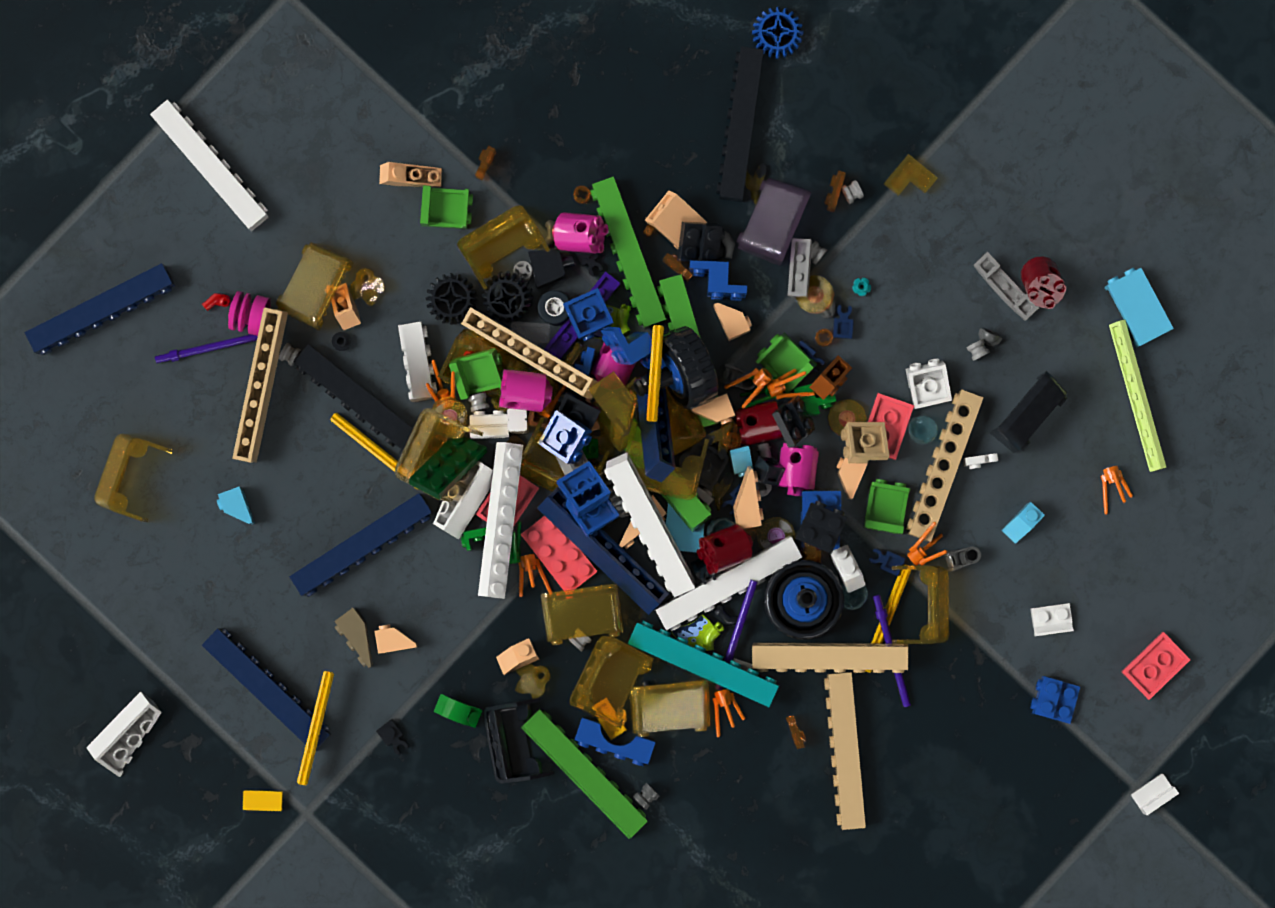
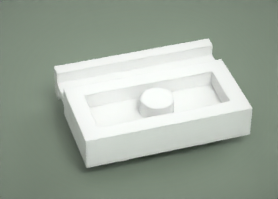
M1070 603L1030 609L1034 636L1074 631Z

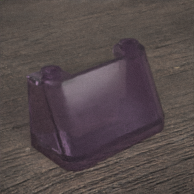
M768 178L767 181L763 180L759 190L762 193L745 233H740L737 243L740 244L738 249L781 266L812 192Z

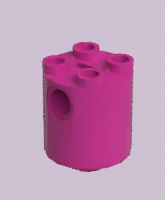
M563 212L557 217L552 229L555 245L559 250L593 254L603 252L604 238L608 234V225L604 224L602 217L590 214Z
M603 343L590 373L601 383L600 387L610 391L618 388L624 389L636 363L632 365L616 363L612 358L611 348Z
M504 369L499 407L542 412L551 402L553 386H551L546 378V374Z
M783 443L779 463L785 468L779 487L788 488L787 495L802 496L803 490H815L819 451L814 446L802 445V448H798L799 446L788 448L787 444ZM801 455V460L797 463V458Z

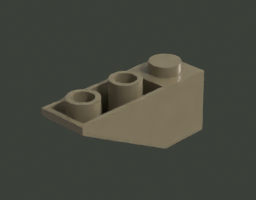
M353 607L334 621L337 624L335 629L341 636L345 635L348 639L346 642L348 647L352 651H357L360 663L364 667L367 665L368 668H371L373 663L367 623L357 609Z

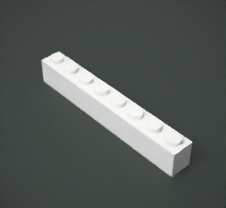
M166 100L150 115L252 232L268 218L266 214L267 208L261 202L258 204L253 199L255 197L254 193L249 188L246 190L241 185L243 181L236 173L234 175L230 173L229 169L231 167L224 159L221 161L216 156L218 152L212 145L208 147L205 144L206 138L199 130L197 132L193 130L192 126L194 124L187 116L183 118L180 115L182 110L175 102L171 104Z
M496 443L478 596L505 599L523 445Z
M628 452L607 461L606 469L604 470L606 477L614 483L613 489L615 494L622 498V506L626 513H630L633 527L635 529L638 528L642 544L647 545L650 559L652 561L655 560L657 572L660 576L664 577L667 591L672 592L673 596L677 597L695 589V579Z
M789 535L752 555L750 560L715 575L716 580L710 578L706 580V585L700 583L695 586V589L672 598L657 606L655 610L665 629L673 631L681 626V622L685 620L690 622L697 618V614L703 610L705 613L715 608L714 605L721 601L723 604L732 599L731 595L737 592L738 594L746 592L750 580L758 581L757 585L766 581L765 577L770 574L773 575L778 569L783 568L782 566L785 564H791V562L799 560L802 556Z

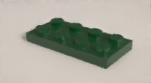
M456 432L409 478V484L440 500L487 453V447Z

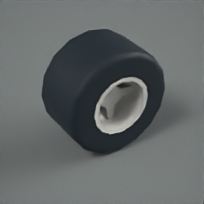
M558 290L548 291L543 294L537 306L541 319L548 325L553 326L565 323L569 317L563 303L570 301L569 297Z

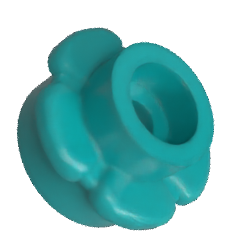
M857 278L853 282L852 289L859 296H865L867 292H870L871 285L867 278Z

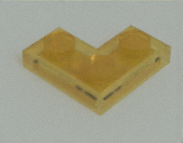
M908 154L884 185L897 196L901 194L910 182L926 193L938 178Z

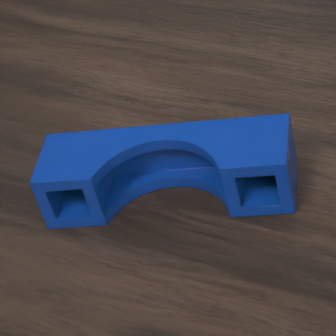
M583 717L575 737L579 746L588 748L591 745L596 747L595 751L607 754V751L615 753V758L625 760L627 757L633 759L632 763L639 766L649 763L655 741L636 736L631 742L624 745L613 744L603 736L600 723Z

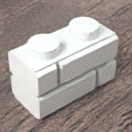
M507 409L509 433L527 434L529 432L527 425L528 411Z
M475 411L474 415H470V438H510L507 425L509 420L505 411H493V414L485 415V411Z
M845 545L833 550L831 554L832 561L847 592L864 587L863 574L849 546Z

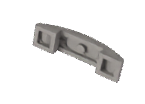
M988 252L973 265L997 295L1024 321L1039 309L1038 306H1035L1029 300L1028 295L1024 294L1000 268V264Z

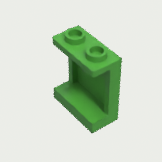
M423 185L421 226L467 229L468 224H471L472 213H469V205H473V194H470L469 189H441Z
M784 332L781 336L776 334L771 339L770 343L772 345L768 349L764 347L757 354L759 358L755 362L757 364L761 363L776 379L793 369H796L797 372L791 376L806 371V375L784 384L785 392L790 393L817 364Z
M496 348L454 358L449 363L451 372H455V385L461 400L467 399L471 394L498 387L501 390L503 378L502 357L500 353H497Z
M876 479V482H871L863 528L903 534V523L910 488H906V484L895 482V485H888L886 480Z

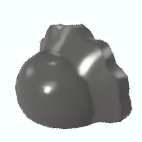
M979 329L978 335L980 340L984 339L987 346L993 347L1002 340V337L991 330Z

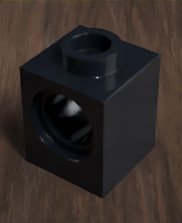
M758 456L753 471L757 472L758 479L762 483L779 486L785 468L774 458Z

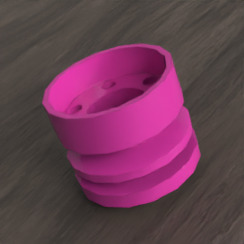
M237 291L229 309V330L235 331L238 326V331L243 332L246 325H248V334L258 336L264 307L271 308V299L257 295L253 303H251L250 293H246L244 297L242 291Z

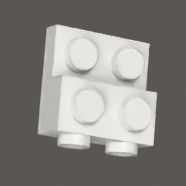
M931 359L925 365L913 363L909 365L910 368L905 369L915 409L952 401L946 364L943 360Z

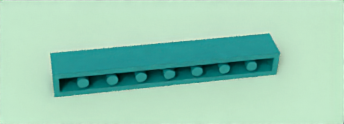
M643 621L642 624L639 622L636 624L628 642L629 645L762 705L771 706L780 686L776 684L777 680L768 676L764 679L758 676L759 672L750 668L746 671L740 668L741 664L733 660L728 663L723 660L724 656L715 652L710 655L705 652L706 648L697 644L695 647L688 645L689 641L679 636L677 639L670 637V632L664 629L657 631L653 629L654 625Z

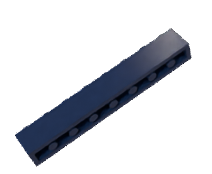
M161 263L24 333L34 353L46 355L52 351L51 348L57 345L59 347L69 343V339L82 337L86 334L87 330L100 328L104 325L103 322L109 319L113 321L119 318L121 313L125 311L131 312L138 308L137 305L153 301L156 295L160 293L165 295L171 292V288L175 284L166 266Z
M557 487L537 509L649 615L669 593L602 529L586 537L565 506L567 498L561 489Z
M418 493L289 577L301 596L307 595V597H310L317 592V587L322 584L324 587L334 581L333 577L336 575L342 576L350 571L349 567L353 564H356V566L366 561L365 557L370 553L372 555L377 554L383 550L381 546L388 543L391 545L399 539L397 536L404 532L406 535L414 530V525L418 522L423 524L430 520V515L433 512L423 496Z
M217 628L202 646L306 745L314 712L309 708H303L300 705L302 701L296 695L291 696L287 692L288 688L281 681L277 683L273 679L274 674L267 668L264 670L259 666L261 662L254 655L250 657L245 652L247 650L245 646L239 641L235 643L231 639L233 635L228 630ZM324 722L322 723L316 750L331 735L329 732L330 728Z

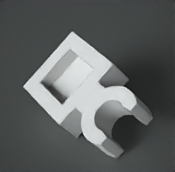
M995 453L964 458V467L969 466L970 469L981 468V464L997 462L998 455Z

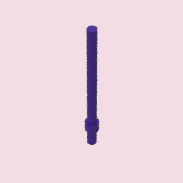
M249 334L178 351L175 349L169 351V353L155 356L156 364L170 360L172 362L179 361L183 357L257 341L258 336Z
M750 580L724 659L728 663L733 660L758 581ZM716 684L715 689L721 691L723 687Z
M880 594L874 595L873 600L877 610L875 614L880 621L886 644H894L887 621V610L883 607ZM894 673L903 707H908L911 703L902 673Z

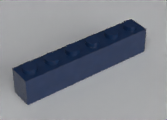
M666 388L661 389L659 392L657 422H649L646 419L648 395L645 394L642 397L637 394L645 475L661 483L675 469Z

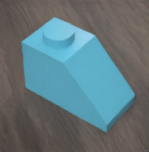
M749 446L729 451L734 475L738 474L739 477H744L748 466H751L753 469Z
M239 486L218 494L217 504L220 510L248 524H255L242 487Z
M1029 502L1001 531L1016 544L1045 515L1032 502Z

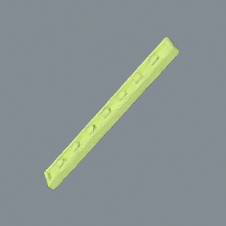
M1121 320L1109 325L1149 471L1167 468L1126 321Z

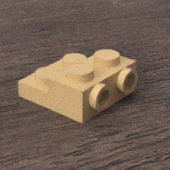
M847 422L845 428L842 429L841 439L846 442L843 455L844 458H848V463H868L869 460H888L890 457L885 422Z

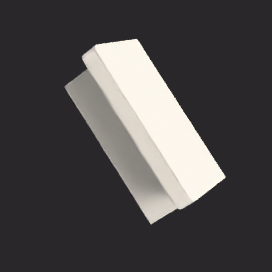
M1160 774L1132 793L1131 796L1142 813L1149 815L1179 793L1175 787L1170 785L1164 774Z

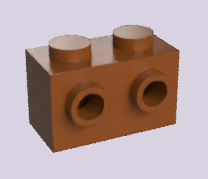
M838 355L813 382L810 388L823 400L828 395L832 397L839 389L837 385L841 387L848 379L846 375L852 367Z

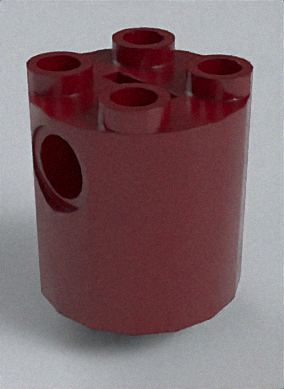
M1041 256L1030 259L1023 266L1021 280L1029 300L1038 307L1054 308L1063 299L1066 292V285L1056 263L1048 257Z
M776 400L747 408H738L735 411L737 427H741L739 429L741 445L748 446L784 438L772 415L778 408Z
M734 524L699 539L700 549H697V555L700 560H704L708 573L712 575L750 560L752 557L751 547L753 546V541L748 532L744 531L740 525Z

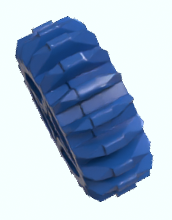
M776 7V12L769 8V14L763 11L762 17L758 16L756 18L758 23L753 24V27L756 29L752 30V35L756 36L753 38V42H759L756 48L760 49L763 47V54L769 51V58H771L772 53H775L776 59H779V53H782L783 58H786V51L792 55L794 52L792 48L798 49L799 45L797 43L802 42V38L799 36L803 35V31L798 30L802 28V23L796 24L799 21V17L792 19L794 12L791 11L787 15V8H784L783 12H780L779 7ZM775 19L773 27L762 30L767 22ZM781 20L787 22L791 26L792 30L783 27L781 24ZM777 25H778V30H780V32H782V33H780V36H779V38H778V41H777V36H775V34H773V33H775V30H776V28H777ZM763 36L771 38L774 41V46L768 44ZM793 36L788 44L780 46L783 38Z

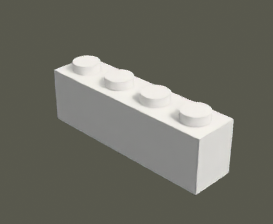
M422 322L398 325L402 352H404L403 361L407 371L406 381L410 389L408 393L409 399L412 402L433 399L426 387V383H429L435 394H437L436 382L432 383L431 375H434L432 363L429 364L428 356H431L430 345H426L425 337H428L427 327L423 326Z
M478 461L448 491V497L445 501H442L433 524L459 539L491 488L493 470Z
M140 692L88 745V751L94 760L120 777L125 764H129L133 758L131 755L134 750L142 744L143 736L145 733H149L162 712L153 700Z

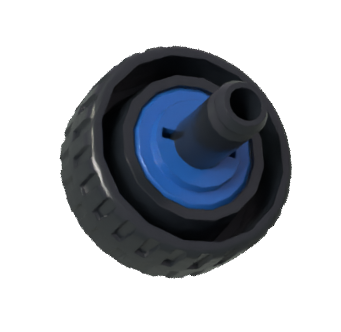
M682 326L665 333L663 336L662 358L666 366L661 369L660 390L667 387L674 400L687 410L699 407L715 399L718 394V379L712 359L700 337L687 326ZM650 373L640 377L639 380L636 379L633 383L634 389L639 396L644 397L645 394L648 395Z
M796 560L791 562V564H785L782 566L783 568L778 569L771 576L765 588L764 607L769 621L779 632L793 639L810 640L823 636L837 624L844 608V593L838 577L825 565L812 560Z

